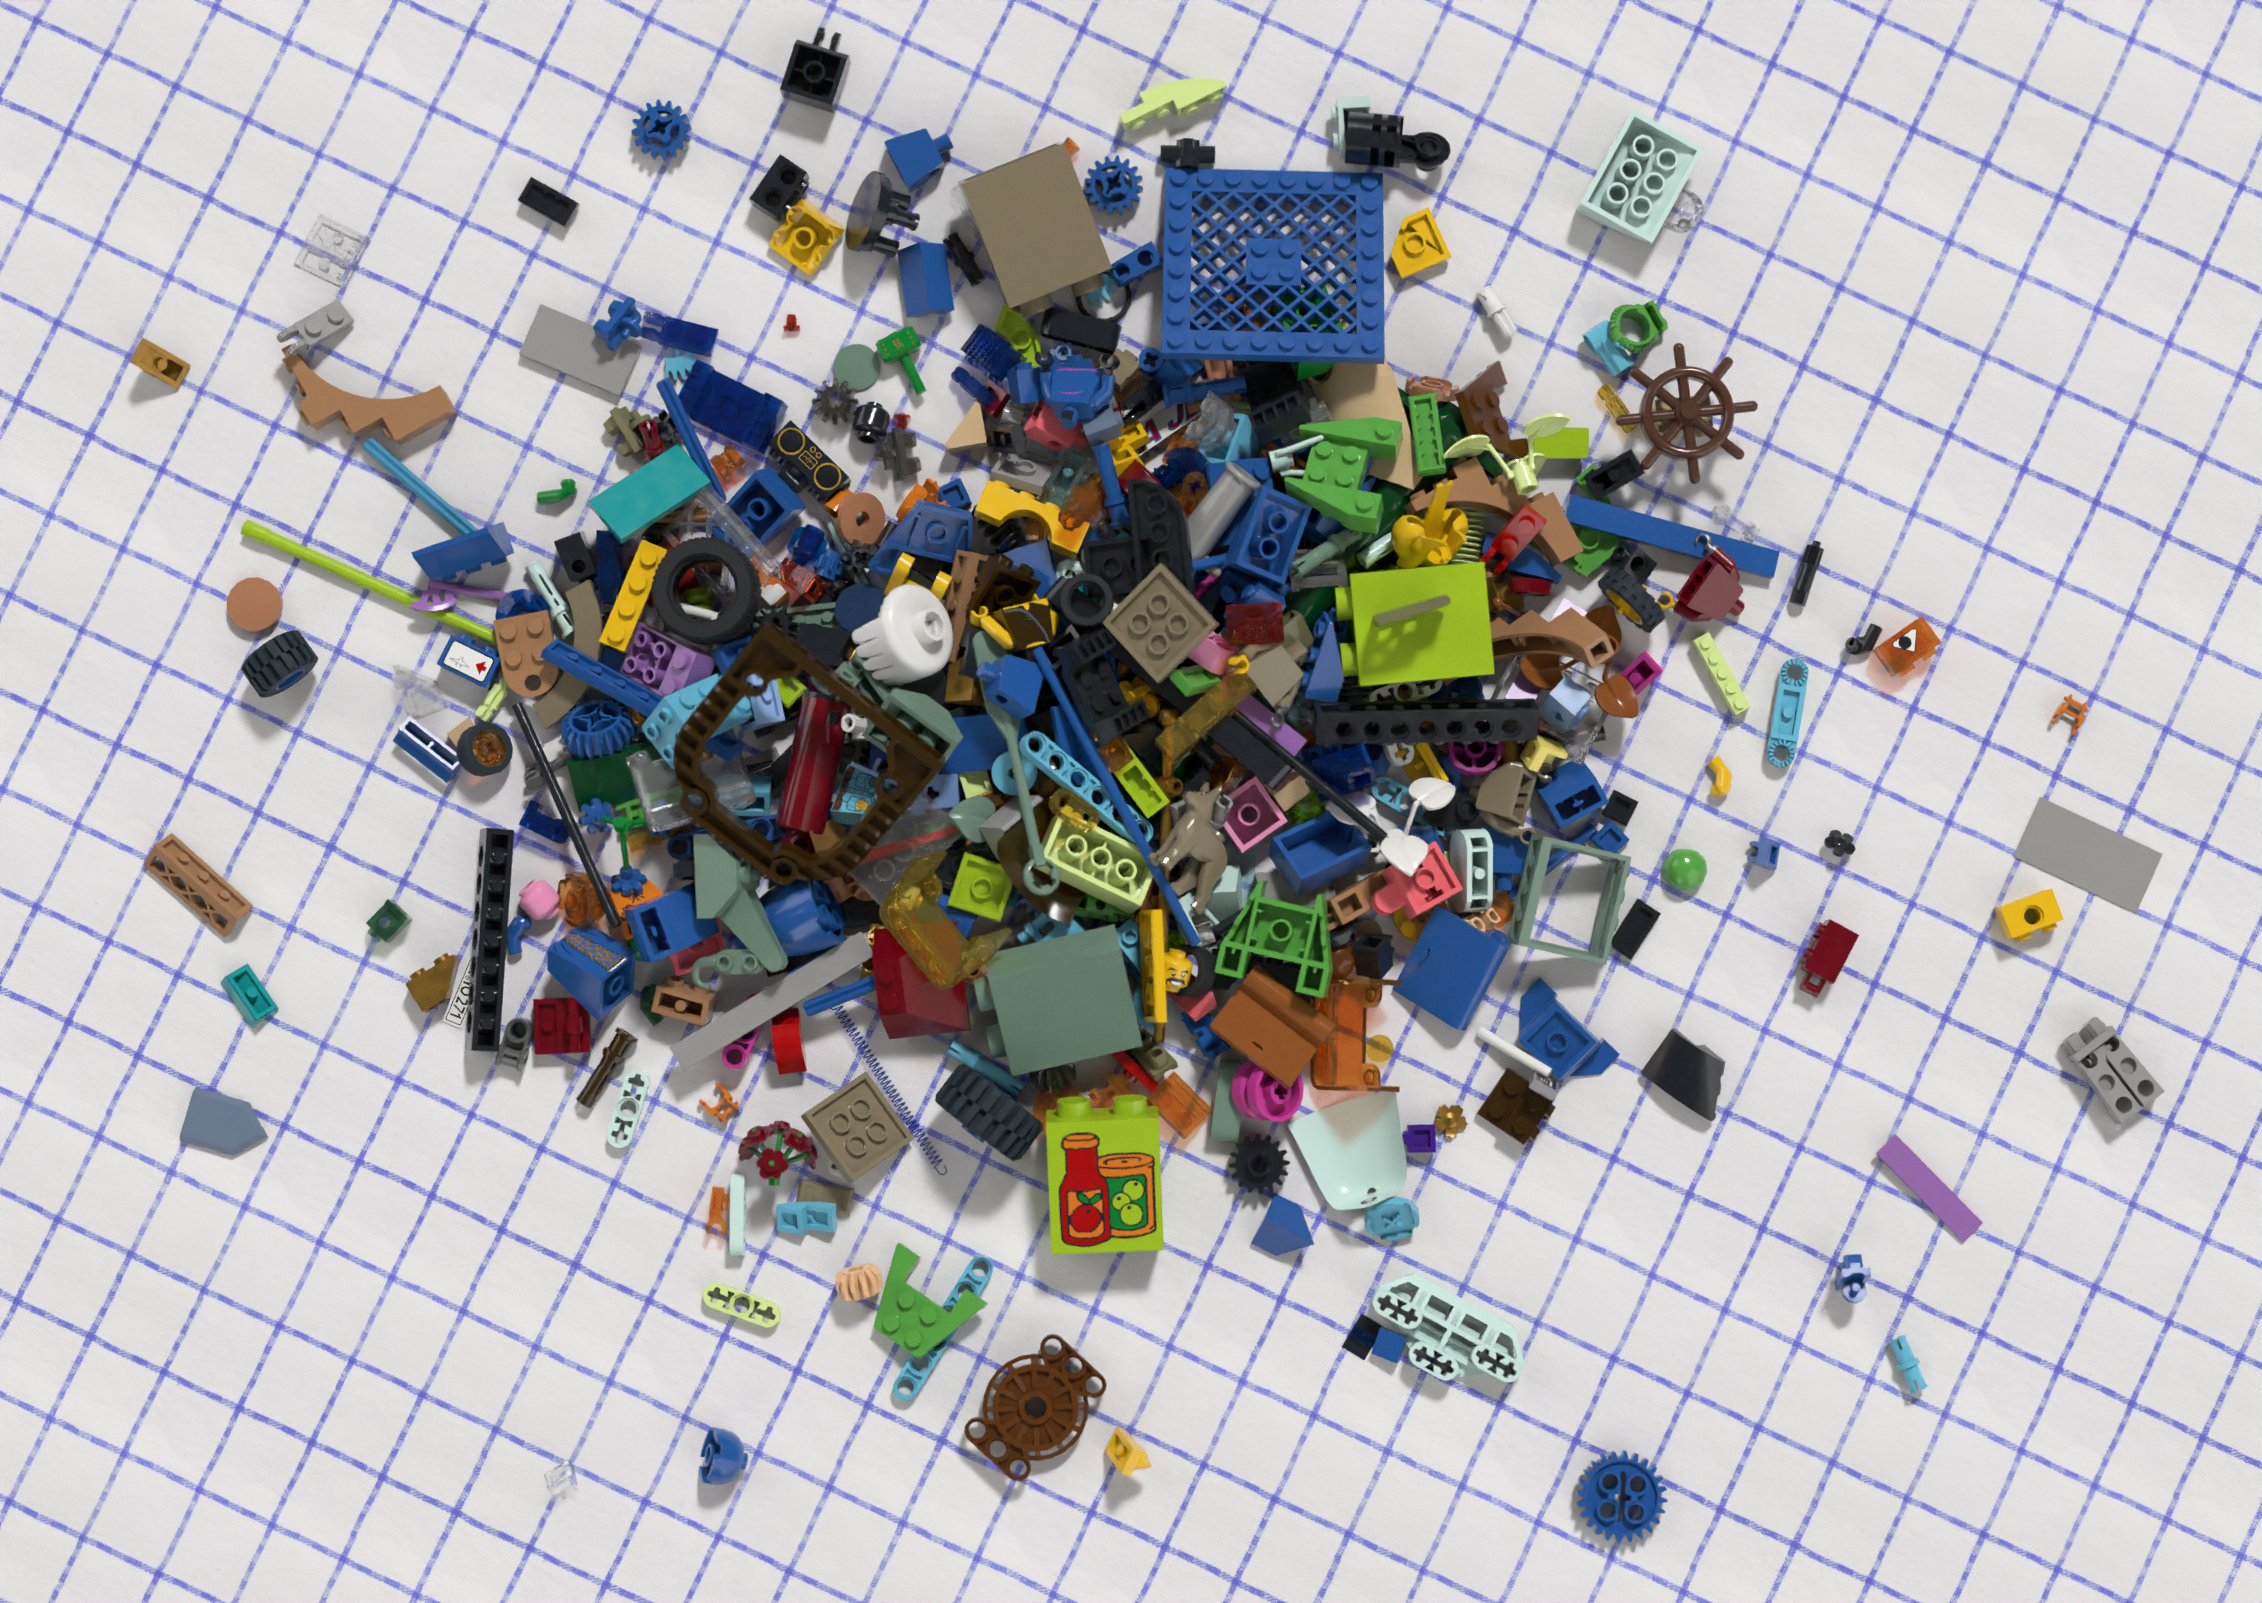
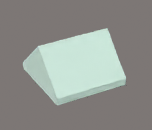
M1227 865L1226 870L1213 887L1212 895L1206 908L1218 921L1225 920L1243 908L1240 865ZM1195 888L1189 890L1192 896L1195 895ZM1203 913L1200 916L1194 915L1191 917L1193 923L1210 922Z

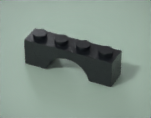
M1212 949L1215 964L1219 954L1218 949ZM1251 955L1247 974L1257 964L1307 1003L1311 1004L1312 995L1296 992L1302 964L1294 962V967L1283 965V960L1267 958L1266 962L1255 961V955ZM1216 973V978L1211 988L1228 991L1238 978Z

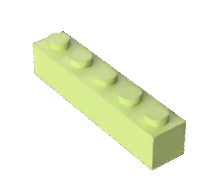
M1707 632L1693 640L1691 643L1733 717L1750 708L1748 700L1710 633Z

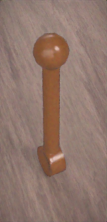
M1495 597L1492 600V605L1495 608L1501 607L1514 614L1517 618L1526 614L1503 603L1500 597Z

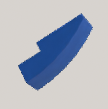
M1488 531L1485 533L1480 556L1488 549L1491 541L1497 534ZM1527 547L1513 561H1510L1504 570L1507 574L1549 580L1552 584L1556 585L1561 581V575L1556 569ZM1496 551L1491 559L1500 561L1504 555Z

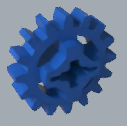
M660 100L656 101L655 107H652L649 102L646 103L648 110L644 112L639 109L638 113L641 118L633 119L632 121L638 127L631 130L633 136L638 137L634 141L636 146H642L641 151L644 155L651 151V157L654 160L658 154H661L664 161L667 160V154L669 153L676 158V150L678 148L682 151L686 150L683 141L689 142L691 140L686 132L691 131L692 127L690 124H684L689 120L687 114L680 115L682 108L679 105L672 109L673 105L669 100L665 106H662ZM659 114H668L671 116L667 118L660 116ZM650 119L649 127L644 130L645 124ZM663 126L666 133L661 135V133L658 131V127ZM679 131L678 137L673 142L675 132ZM659 143L663 144L664 147H657L652 144Z
M1116 155L1114 161H1110L1109 157L1105 156L1104 164L1096 160V170L1090 168L1087 170L1091 178L1084 179V185L1090 186V188L1085 190V196H1093L1089 200V204L1095 205L1097 203V211L1099 213L1105 208L1107 209L1108 216L1112 215L1113 210H1117L1118 214L1122 215L1124 207L1129 211L1132 210V201L1139 203L1140 198L1136 193H1143V187L1137 184L1142 182L1143 178L1141 175L1135 176L1138 167L1129 168L1130 160L1128 158L1121 163L1119 155ZM1109 169H1116V170L1113 171V172H1109V173L1104 172V171L1109 170ZM1126 175L1129 176L1132 182V189L1125 184ZM1118 180V188L1114 187L1109 192V183L1113 184ZM1095 183H1098L1103 189L1101 197L1096 191ZM1115 199H1123L1120 202H1112V200Z

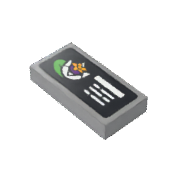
M1533 1070L1530 1074L1529 1087L1550 1101H1554L1558 1094L1559 1080L1550 1075L1548 1078H1545Z

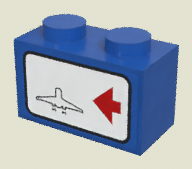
M460 634L459 638L451 635L437 665L490 691L502 669L501 660L498 658L499 652L488 646H485L484 650L474 646L475 640L463 634Z

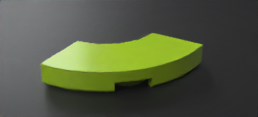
M1003 305L995 332L1005 337L1011 345L1014 354L1012 365L1016 367L1015 364L1032 362V366H1038L1039 364L1035 361L1036 352L1041 354V349L1034 329L1019 312Z

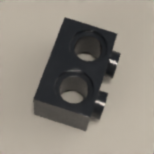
M780 154L749 200L754 207L779 223L782 217L786 219L787 212L791 207H794L792 203L797 195L802 196L809 187L808 173ZM791 173L797 176L792 184L782 182L786 174ZM779 196L781 201L777 206L771 207L767 205L768 198Z

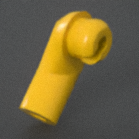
M1718 755L1707 764L1716 775L1715 784L1710 787V791L1713 796L1720 798L1729 793L1732 774Z

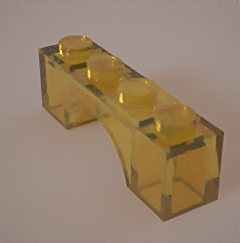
M1236 667L1155 739V745L1173 765L1187 754L1214 725L1226 715L1236 710L1257 691V685L1246 673H1233L1237 669Z

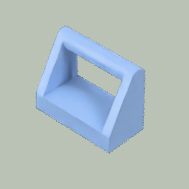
M750 675L748 677L753 685H761L763 683L762 678L758 675ZM777 680L770 681L766 692L762 696L750 697L755 721L751 722L749 720L740 724L742 733H746L785 721Z

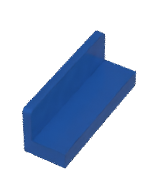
M1072 700L1071 702L1103 759L1099 740L1093 730L1085 725L1074 700ZM1061 705L1051 707L1056 745L1102 783ZM1072 773L1070 777L1072 785H1081V777L1077 773Z

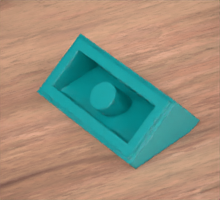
M248 963L228 974L221 981L222 987L250 1027L257 1025L279 1009Z

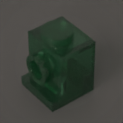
M388 899L366 922L370 927L367 932L379 943L382 940L390 943L413 919L394 900ZM385 917L390 920L387 928H383L381 925V921Z

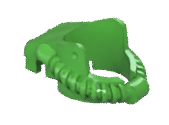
M1653 300L1645 305H1620L1614 309L1609 321L1610 329H1612L1609 334L1614 343L1619 342V345L1623 346V349H1627L1631 354L1647 351L1653 342L1658 341V335L1668 329L1667 321L1662 317L1658 305ZM1621 318H1630L1639 324L1642 330L1641 342H1634L1627 337H1623L1619 329Z

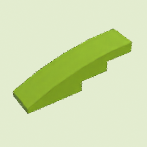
M1121 736L1103 746L1101 745L1103 759L1147 818L1170 802Z

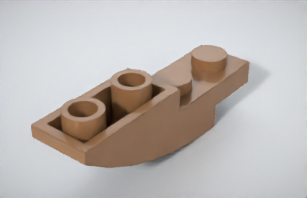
M1385 867L1326 900L1329 931L1372 909L1371 898L1373 894L1387 885L1381 874Z

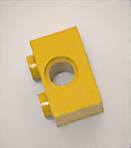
M2052 888L1994 908L2005 939L2015 938L2016 942L2032 937L2030 932L2039 928L2042 933L2057 928L2056 922L2064 920ZM2027 909L2035 913V921L2032 924L2027 923L2024 918Z

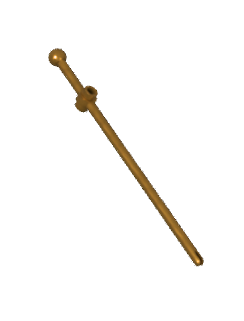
M1162 709L1158 716L1159 722L1163 725L1162 776L1154 779V781L1170 801L1161 808L1160 848L1171 833L1172 818L1170 805H1172V798L1180 795L1183 791L1182 781L1173 776L1174 729L1180 720V714L1177 709ZM1160 863V867L1170 882V871ZM1159 888L1158 910L1162 909L1164 953H1168L1169 905ZM1154 1023V1040L1157 1043H1162L1165 1040L1166 1023Z

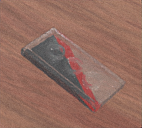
M924 792L896 820L867 857L848 874L885 909L962 834L954 822L947 816V813Z

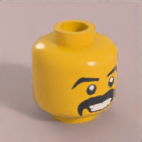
M1170 949L1169 953H1164L1166 991L1179 992V989L1185 988L1189 983L1193 964L1185 957L1186 953L1184 951Z

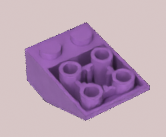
M639 622L619 673L664 698L710 677L716 661L712 654Z

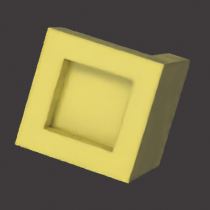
M1537 735V740H1529L1520 757L1528 769L1538 772L1543 763L1551 765L1555 757L1566 759L1568 753L1560 742Z

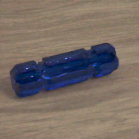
M958 366L951 373V378L956 383H959L980 405L986 408L991 406V403L995 400L994 395L987 391L973 376H970L969 372Z

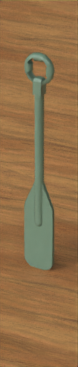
M985 630L975 634L972 639L977 669L983 661L993 664L994 661L1005 655L1013 656V654L1007 653L1006 649ZM979 677L987 713L1007 741L1029 843L1030 861L1025 865L1023 880L1026 887L1032 893L1048 895L1057 889L1060 882V872L1051 860L1045 858L1042 844L1040 845L1017 739L1021 720L1015 719L985 697L988 681ZM1046 865L1051 869L1049 874L1050 880L1053 881L1052 886L1045 885L1037 888L1032 883L1034 879L1030 869L1032 866L1041 867Z

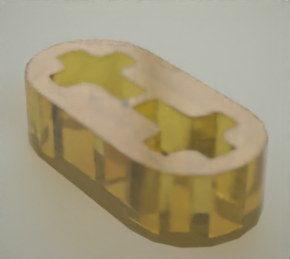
M1059 789L1049 799L1050 810L1079 832H1090L1099 822L1098 811L1069 789ZM1062 797L1067 800L1063 808L1059 806ZM1085 813L1090 816L1086 824L1082 822V816Z

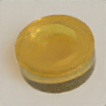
M1384 1035L1372 1036L1366 1043V1054L1374 1062H1385L1393 1054V1043Z

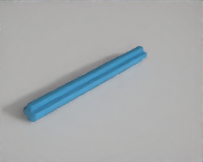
M370 437L366 440L362 448L461 535L478 530L375 439Z

